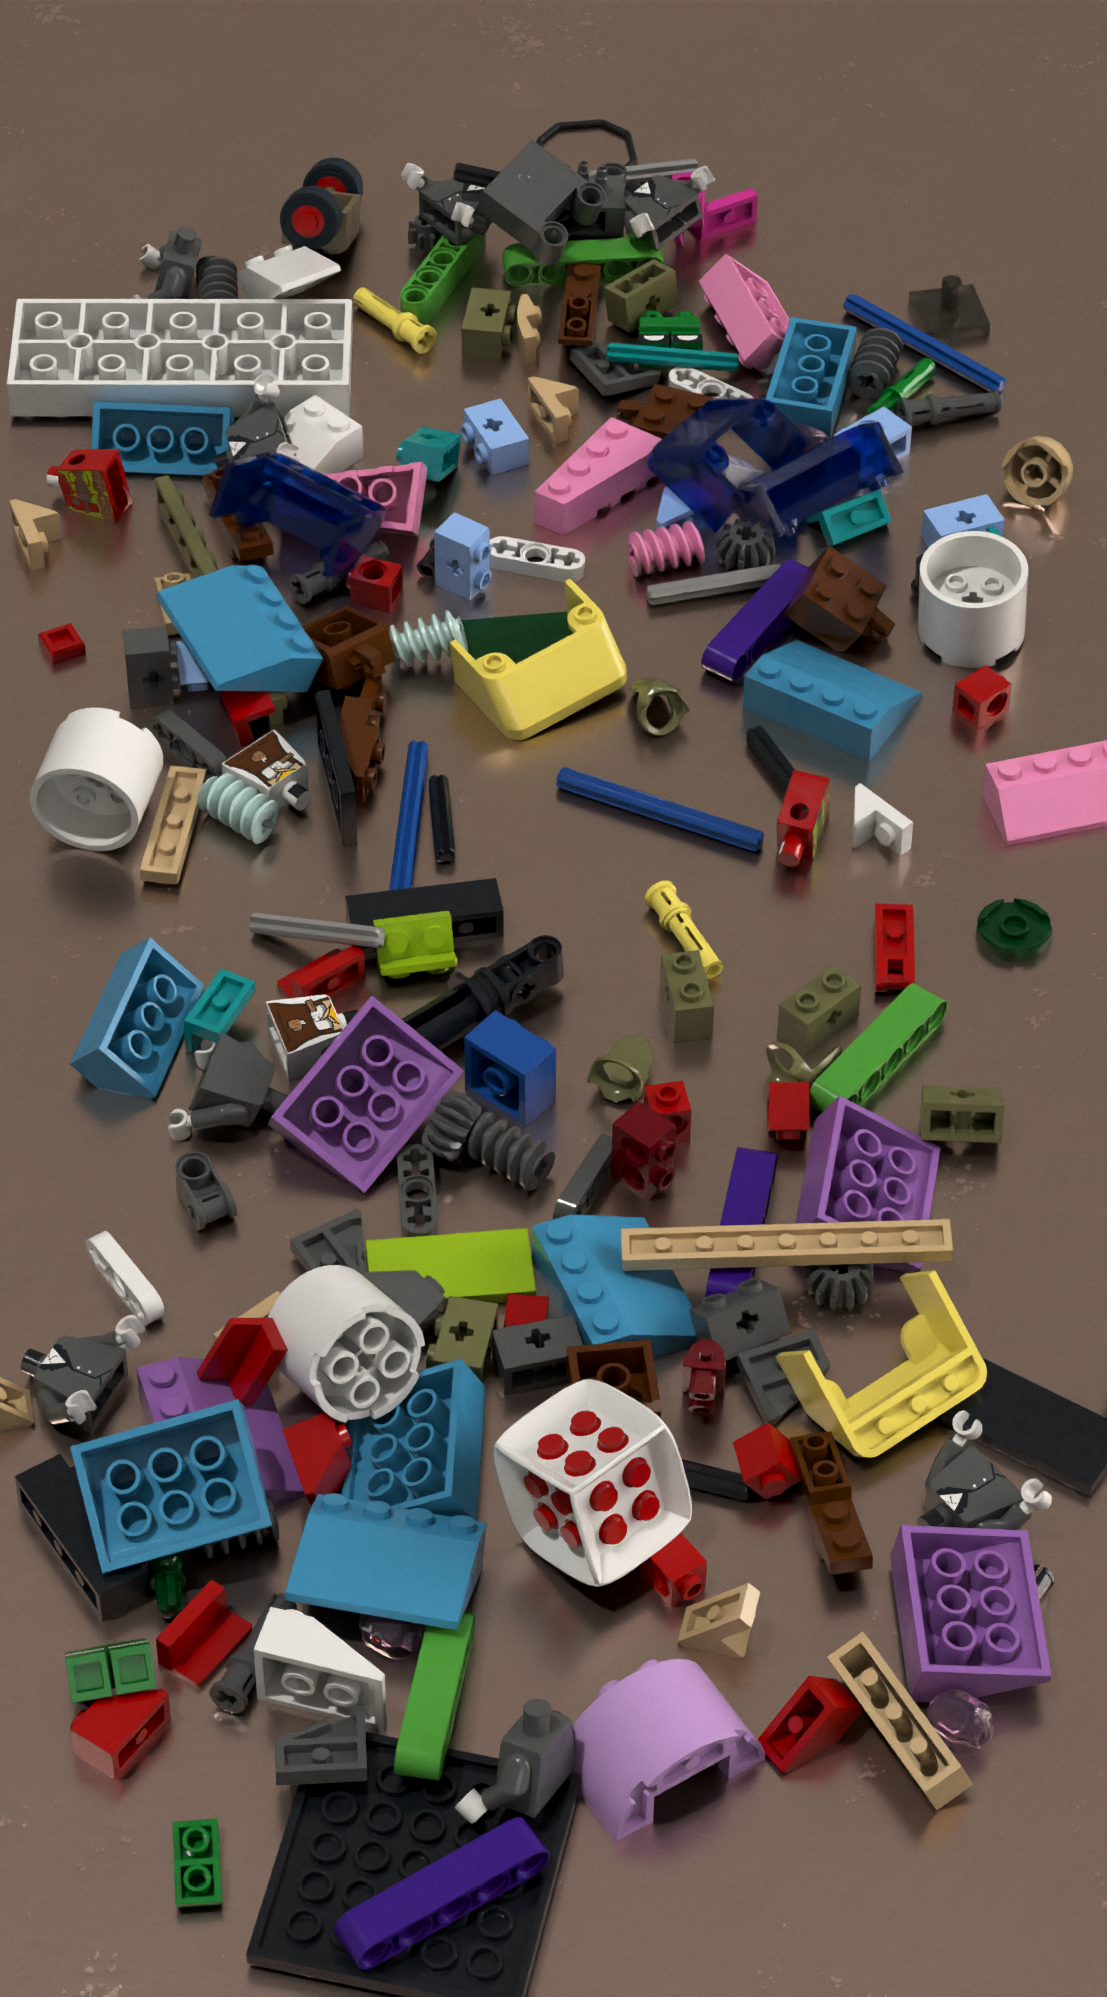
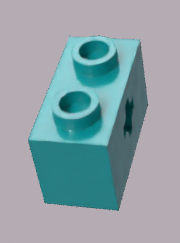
M422 426L399 444L396 461L400 465L423 462L428 467L426 479L440 482L458 467L462 434Z

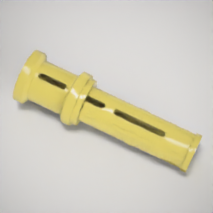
M365 287L358 289L354 294L353 298L356 299L353 301L354 306L390 328L397 340L408 342L415 352L424 354L435 344L437 338L435 328L430 325L421 324L414 314L400 312Z
M666 880L651 886L644 895V902L648 908L654 909L659 915V923L662 928L673 932L685 952L699 950L707 979H712L719 975L723 970V963L718 959L704 936L692 922V911L688 904L679 900L674 884Z

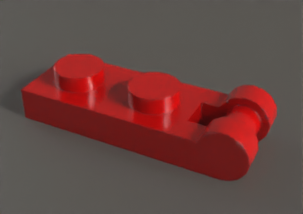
M875 903V992L887 993V989H902L903 991L907 986L915 983L913 905ZM888 970H902V974H889Z

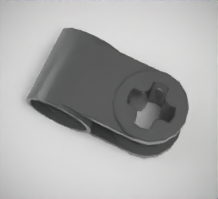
M196 1151L186 1152L181 1155L175 1165L176 1190L194 1227L199 1231L206 1227V1223L227 1216L232 1218L237 1216V1208L232 1193L221 1180L208 1156Z

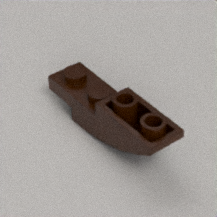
M568 263L558 344L593 345L598 314L601 265Z
M220 468L210 474L202 475V482L210 507L232 558L238 557L240 562L274 555L273 541L255 513L253 498L236 469Z
M382 675L376 678L366 677L360 698L345 696L341 711L340 733L356 791V803L364 804L368 790H374L377 781L376 765H382L385 757L386 745L380 742V717L378 716L379 712H385L388 701V692L382 690Z
M832 1432L790 1437L801 1481L798 1482L801 1498L819 1559L825 1560L830 1575L873 1569V1555L852 1502V1486Z

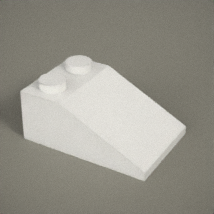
M288 245L274 251L275 257L264 260L263 255L244 262L246 268L238 272L237 277L246 299H285L311 289L340 272L341 269L339 264L305 246L293 250L292 245Z
M314 395L291 409L284 417L292 443L298 447V451L295 453L300 459L301 471L285 475L283 479L340 473L363 458L362 425L318 396ZM279 483L275 486L258 484L277 497Z
M270 1607L254 1647L257 1700L340 1721L351 1717V1708L364 1705L365 1727L385 1731L387 1725L385 1674L314 1617L304 1615L302 1612L294 1609L283 1610Z

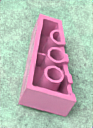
M611 417L535 490L534 523L564 536L596 517L599 509L608 506L611 508L620 503L621 496L629 491L638 492L642 490L651 478L657 477L660 479L668 474L669 442Z
M414 462L407 465H390L374 469L349 470L334 474L280 479L275 514L287 520L418 536L428 467L423 462Z

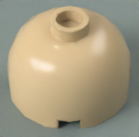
M1034 436L1021 440L1007 452L1002 462V470L1004 469L1006 478L1004 484L1007 491L1015 500L1025 506L1033 507L1034 504L1040 506L1050 505L1066 492L1073 478V464L1069 453L1061 443L1050 437Z

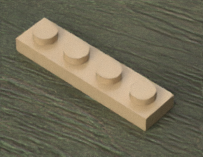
M170 765L140 867L141 881L178 885L199 811L197 804L198 793L202 784L207 780V769Z

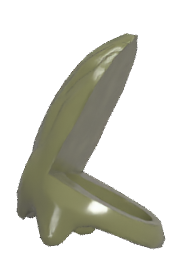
M640 678L629 687V691L639 693L637 712L641 726L647 732L656 736L666 735L674 731L680 724L684 714L690 710L679 687L669 684L662 679ZM663 695L667 697L671 707V719L662 728H654L648 723L647 708L655 696Z
M632 1035L630 1037L626 1036L614 1043L608 1055L600 1056L594 1061L587 1076V1082L589 1084H597L603 1096L613 1102L619 1103L629 1099L636 1101L644 1090V1084L648 1079L649 1069L653 1061L650 1042L643 1035Z
M772 1042L767 1046L766 1050L767 1058L771 1065V1073L767 1078V1083L809 1082V1087L812 1086L816 1079L841 1055V1043L833 1046L807 1065L790 1045ZM777 1049H782L792 1058L793 1065L791 1069H788L781 1062Z

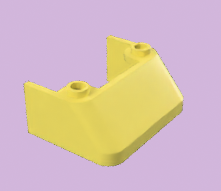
M571 579L564 581L568 627L573 634L515 664L507 655L496 652L486 654L475 660L456 639L450 642L455 683L501 733L509 739H527L620 689L627 681L626 663L603 612Z
M935 1270L906 1273L900 1277L919 1313L904 1324L900 1334L901 1345L908 1360L848 1399H846L841 1388L835 1382L825 1379L810 1350L782 1352L775 1356L806 1414L826 1432L831 1431L833 1438L856 1457L872 1458L882 1454L978 1391L986 1381V1364Z

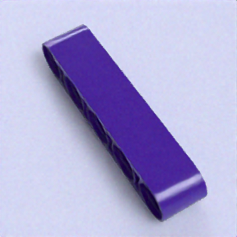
M791 559L785 561L710 641L703 653L701 667L731 682H737L793 622L784 613L809 567Z
M742 1147L737 1148L720 1226L765 1224L775 1180L778 1153ZM756 1267L710 1268L705 1297L719 1293L727 1294L737 1290L738 1284L754 1278Z
M513 1818L350 1909L338 1919L333 1931L359 1969L373 1968L533 1877L546 1866L550 1859V1853L524 1818Z

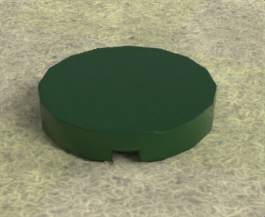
M1014 898L1013 902L1004 903V899L996 900L985 906L979 914L976 938L986 952L1001 960L1013 962L1032 960L1043 954L1051 943V919L1046 911L1030 901Z

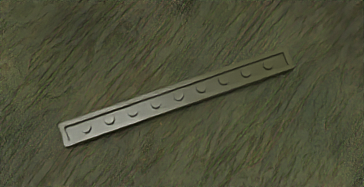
M168 475L155 478L157 506L193 577L197 578L217 571L216 558L213 552H207L203 532L195 529L193 513L190 508L185 509L181 489L174 487ZM268 691L275 708L274 713L264 716L269 728L283 725V709H287V700L284 692Z

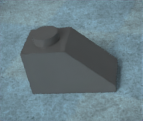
M416 1270L359 1272L417 1322L422 1333L437 1318L438 1312L445 1310L446 1297L443 1295L445 1291L429 1275L423 1278Z

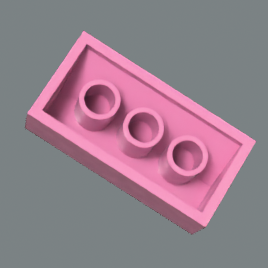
M725 254L699 280L705 292L703 298L715 309L716 314L714 317L727 330V340L739 351V361L747 369L752 370L755 368L762 373L763 369L769 367L773 356L780 353L790 319L769 283Z
M1107 740L985 764L982 797L1007 846L1107 826Z

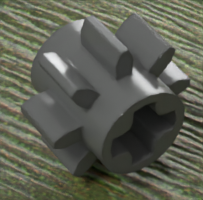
M417 215L415 221H409L408 243L415 244L419 252L429 254L443 234Z

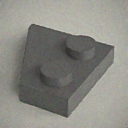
M359 1209L353 1210L290 1240L292 1253L307 1272L327 1265H341L352 1268L357 1272H366L362 1217Z

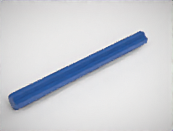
M850 294L846 297L843 308L850 314L875 328H888L896 332L907 346L987 391H998L999 394L1003 391L1006 385V379L1003 376L860 296Z
M413 740L408 745L389 891L411 888L428 759V744L425 741L417 742Z
M563 767L557 775L556 786L560 789L752 852H758L763 844L764 833L760 830L567 767Z

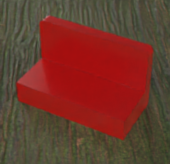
M219 691L240 745L244 746L255 742L248 722L275 712L268 691Z
M352 945L343 951L336 948L277 981V988L287 998L324 994L332 998L365 979L364 952L357 945Z
M231 1318L224 1326L196 1373L200 1380H227L235 1399H239L244 1406H253L288 1349L273 1318Z
M210 1580L156 1638L158 1664L192 1686L201 1688L248 1638L253 1630L252 1624L227 1609L225 1588Z

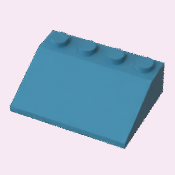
M231 565L158 591L156 595L157 600L216 691L308 692L323 661V657L262 566Z
M798 640L763 654L744 676L743 708L866 761H870L922 698V692Z
M570 1214L532 1226V1259L561 1316H574L583 1345L651 1340L653 1358H657L691 1347L697 1342L689 1309L693 1307L673 1270L622 1271L621 1229L650 1228L644 1217Z
M457 1359L417 1371L420 1376L411 1392L397 1407L382 1417L374 1420L369 1416L348 1421V1432L353 1447L346 1450L352 1466L343 1480L342 1495L347 1497V1499L362 1502L383 1501L392 1507L409 1510L412 1508H424L431 1511L432 1514L450 1517L465 1515L477 1521L485 1386L462 1359Z
M239 1399L70 1446L103 1574L272 1526L244 1405Z
M337 1493L318 1494L306 1519L285 1590L284 1600L457 1630L482 1571L487 1523L475 1521L473 1518L465 1515L450 1517L432 1514L431 1511L424 1508H412L409 1510L392 1507L383 1501L362 1502L351 1500Z

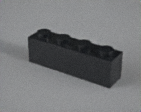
M496 878L345 896L346 923L373 926V920L449 911L452 921L453 943L504 937V910ZM358 946L364 954L376 952V948Z
M58 1454L15 1476L18 1502L102 1621L148 1597L146 1579L150 1577V1573L145 1562L109 1573H102L75 1465L70 1467L62 1455Z

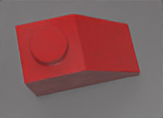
M324 1412L282 1429L310 1506L312 1507L318 1494L337 1493L352 1466L346 1449L353 1447V1443L345 1423L336 1425L334 1418Z
M808 1676L759 1736L758 1741L763 1746L765 1754L782 1773H789L836 1744L864 1709L837 1679Z
M163 1689L96 1699L87 1710H81L71 1723L70 1736L73 1754L115 1780L170 1720L169 1694Z

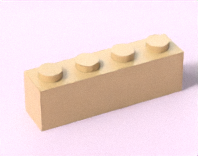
M863 1631L827 1657L936 1811L973 1785L960 1763Z

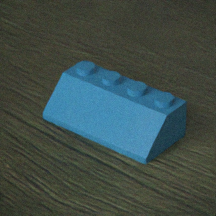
M794 317L790 318L764 406L796 438L830 443L847 386V373L855 356L857 327Z
M93 401L91 449L119 450L124 472L194 476L210 474L218 469L214 456L231 449L226 431L230 426L234 425L235 411L230 407Z
M150 937L122 952L70 1065L99 1089L146 1099L155 1098L184 1034V1020L199 1000L205 985Z

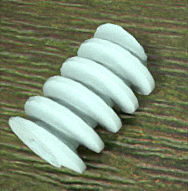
M449 610L445 611L444 622H440L437 616L432 614L430 626H427L421 617L417 618V629L415 630L412 629L408 621L403 623V633H399L394 625H390L389 635L398 670L400 659L406 667H412L414 655L420 664L427 662L428 652L434 660L441 658L442 649L448 657H451L450 642L455 639L468 652L461 618L458 616L455 619Z
M225 773L219 778L218 776H213L207 779L202 784L198 793L197 804L201 811L207 812L214 819H219L225 826H230L235 832L241 833L246 839L252 840L256 845L264 842L272 833L280 812V805L277 801L269 800L264 793L258 794L254 787H247L243 780H236L235 776L231 773Z

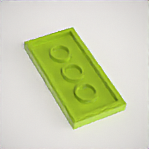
M528 1228L365 1240L368 1272L416 1270L423 1278L429 1275L443 1287L445 1291L443 1295L446 1297L445 1307H447L449 1296L491 1303L507 1302L508 1293L536 1296Z

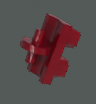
M709 1339L695 1342L689 1348L688 1355H684L683 1393H689V1412L714 1414L716 1395L724 1396L726 1358H724L721 1346Z

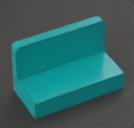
M880 489L805 517L808 524L819 521L828 546L838 544L892 522Z
M220 969L184 1020L185 1050L194 1052L203 1038L216 1043L222 1033L227 1034L256 992L255 981Z

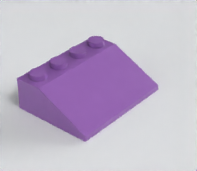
M371 995L271 1116L268 1125L300 1151L364 1194L440 1102L442 1097L458 1080L464 1070Z
M839 1096L815 1119L795 1224L929 1220L941 1148L927 1140H921V1137ZM922 1262L877 1263L872 1265L873 1267L914 1273L921 1270Z
M176 1357L136 1368L139 1399L148 1424L236 1399L227 1380L199 1379L196 1372L204 1359ZM267 1383L254 1405L244 1406L256 1451L266 1499L267 1495H269L272 1504L276 1505L306 1496L282 1431L284 1427Z
M901 1525L890 1554L908 1691L915 1702L956 1703L964 1701V1698H961L964 1697L963 1692H966L967 1698L974 1699L973 1697L978 1698L1050 1682L1052 1675L1028 1531Z

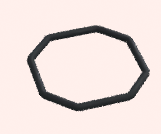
M602 119L559 122L536 140V143L543 147V141L558 129L604 126L625 136L631 160L624 166L635 165L638 160L631 133Z

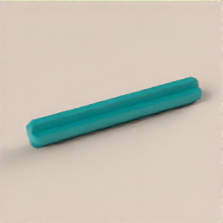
M609 343L606 348V360L609 362L688 367L727 372L737 371L739 365V357L736 353Z

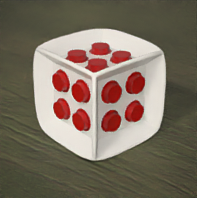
M585 1379L562 1389L511 1425L494 1445L495 1469L504 1501L515 1529L536 1554L569 1576L587 1585L600 1587L623 1577L676 1538L691 1520L692 1500L678 1446L669 1428L651 1409L601 1381Z

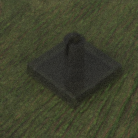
M945 276L942 279V288L909 292L908 303L920 331L936 340L947 341L990 334V323L974 285H962L961 279L958 276Z

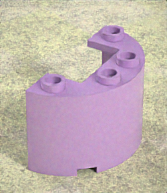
M655 1659L649 1660L642 1664L636 1672L621 1681L612 1680L606 1683L598 1692V1698L572 1725L575 1751V1769L572 1773L581 1775L579 1795L615 1842L653 1822L655 1796L718 1762V1768L729 1780L765 1760L764 1748L703 1669L697 1663L686 1659H671L661 1662Z

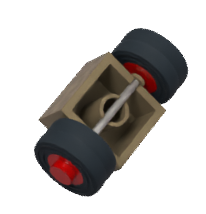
M333 157L323 159L311 168L304 179L303 187H297L281 209V243L291 244L293 249L303 246L311 250L322 248L323 252L328 254H339L347 250L359 233L360 204L363 195V180L353 164L344 159Z

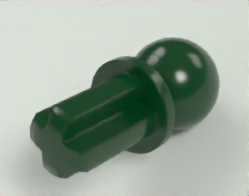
M180 1552L148 1561L149 1568L153 1573L150 1578V1586L156 1593L157 1612L163 1614V1617L171 1619L183 1610L181 1588L185 1584V1577L180 1571L183 1565V1558Z

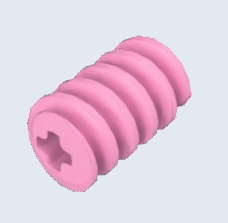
M691 521L684 522L682 527L678 524L670 525L668 530L663 526L658 527L655 534L651 529L643 531L642 535L638 532H632L628 536V563L635 577L638 575V566H642L647 575L651 574L652 563L656 564L659 572H663L665 561L667 560L672 569L678 568L679 558H682L686 567L691 566L693 555L696 556L699 564L705 562V551L701 535Z

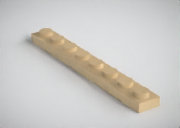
M950 1219L627 1228L621 1229L622 1271L953 1261Z

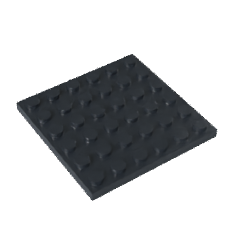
M366 1732L367 1781L299 1784L246 1952L247 1964L405 1997H525L577 1801L581 1775L571 1773L535 1818L502 1806L494 1811L487 1810L476 1822L470 1823L455 1809V1806L473 1788L481 1795L483 1790L496 1784L499 1758L448 1748L440 1781L395 1775L394 1762L398 1738ZM517 1817L525 1819L550 1853L548 1863L539 1873L379 1965L366 1970L359 1969L333 1931L334 1925L343 1914L508 1820Z

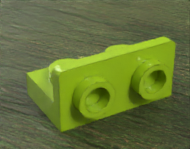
M449 911L373 920V926L383 928L386 934L384 945L381 948H376L377 964L382 976L400 979L408 977L412 972L420 971L439 974L446 972L451 967L458 966L457 957L454 952L452 921Z

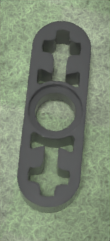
M166 709L150 719V728L157 741L185 765L191 768L207 769V779L213 776H218V778L222 776V763L227 760L225 755L173 711Z
M601 1134L558 1198L553 1219L570 1214L585 1215L611 1176L612 1137Z
M410 1144L403 1147L397 1155L402 1237L437 1235L438 1218L433 1154L424 1145ZM411 1162H419L420 1174L412 1175ZM420 1189L427 1192L428 1196L421 1200H413L407 1196V1193ZM423 1214L424 1228H416L415 1215Z

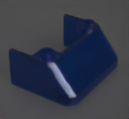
M763 398L711 399L658 442L646 457L649 469L715 533L720 530L747 498L722 474L729 466V457L724 448L716 443L718 439L732 429L779 476L789 468L811 442L770 400Z
M880 422L852 427L745 483L739 489L758 520L764 522L765 528L773 530L774 537L783 540L798 532L796 525L801 523V520L860 489L869 487L870 491L874 492L890 483L888 477L898 476L904 473Z
M268 451L226 464L209 516L217 518L231 513L235 515V519L238 522L247 526H255L256 523L268 521L320 548L319 556L324 561L325 566L322 575L331 577L354 567L381 527L387 510L378 502L284 454Z

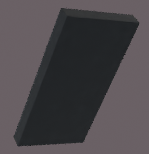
M330 690L317 691V694H315L317 745L341 841L344 846L357 845L356 791Z
M983 1358L987 1368V1378L984 1385L978 1391L944 1412L941 1416V1423L953 1428L954 1416L964 1410L969 1413V1417L963 1425V1431L969 1430L976 1419L982 1424V1433L975 1440L1091 1496L1107 1472V1418Z

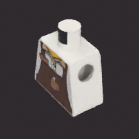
M272 730L222 763V775L225 773L233 774L236 780H243L247 787H254L258 794L264 793L269 800L277 801L280 808L289 803L297 810H302L311 801L312 793L307 790L308 771L306 762L275 730Z
M325 994L266 1002L267 1028L288 1080L296 1079L309 1072L357 1014V1009L337 1014L331 998Z

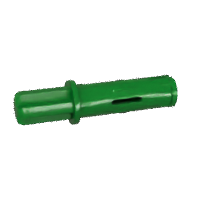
M929 358L920 359L893 386H887L882 390L881 397L867 410V415L882 407L887 408L891 412L896 411L899 398L905 397L908 399L936 375V370H933L936 368L935 363Z

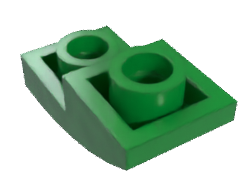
M218 1818L172 1822L176 1908L222 1904Z

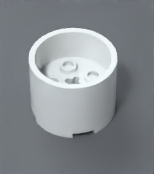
M963 531L937 540L925 551L920 562L918 635L922 645H927L932 651L940 655L942 662L961 668H982L985 665L989 667L995 665L996 659L1007 655L1012 650L1017 651L1021 646L1025 635L1028 563L1022 551L1014 543L989 532Z
M92 707L70 713L67 719L57 728L30 791V807L41 826L55 838L76 848L89 851H109L120 848L130 842L137 832L163 767L162 749L155 736L146 727L140 730L132 723L119 718L120 712L115 710Z
M327 1265L304 1273L284 1289L269 1313L268 1318H273L288 1349L277 1369L323 1411L338 1421L346 1423L347 1420L361 1419L369 1416L374 1420L382 1417L397 1407L407 1397L420 1376L416 1369L420 1359L421 1347L425 1346V1341L419 1325L408 1313L352 1268L341 1265Z

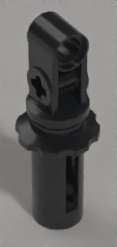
M538 936L516 951L502 956L487 968L481 967L476 970L470 978L456 971L450 974V979L447 980L448 992L402 1018V1020L438 1050H442L470 1033L495 1010L507 1016L513 1008L527 1003L535 995L550 986L558 984L564 976L561 942L553 936Z

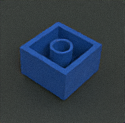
M496 1010L464 1037L466 1091L524 1128L556 1101V1048L549 1041L537 1037L523 1028L516 1020L509 1019Z

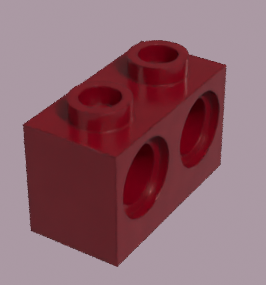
M638 1101L612 1124L611 1176L646 1200H649L659 1190H665L675 1176L676 1125L642 1102Z

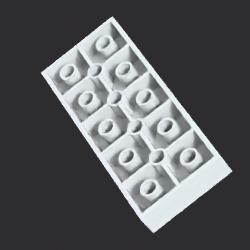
M17 299L7 377L10 416L93 417V401L230 407L235 411V417H241L256 394L254 391L255 379L259 375H267L274 378L272 384L277 385L280 389L279 396L270 398V400L274 402L283 417L291 409L314 395L350 417L353 343L352 299Z

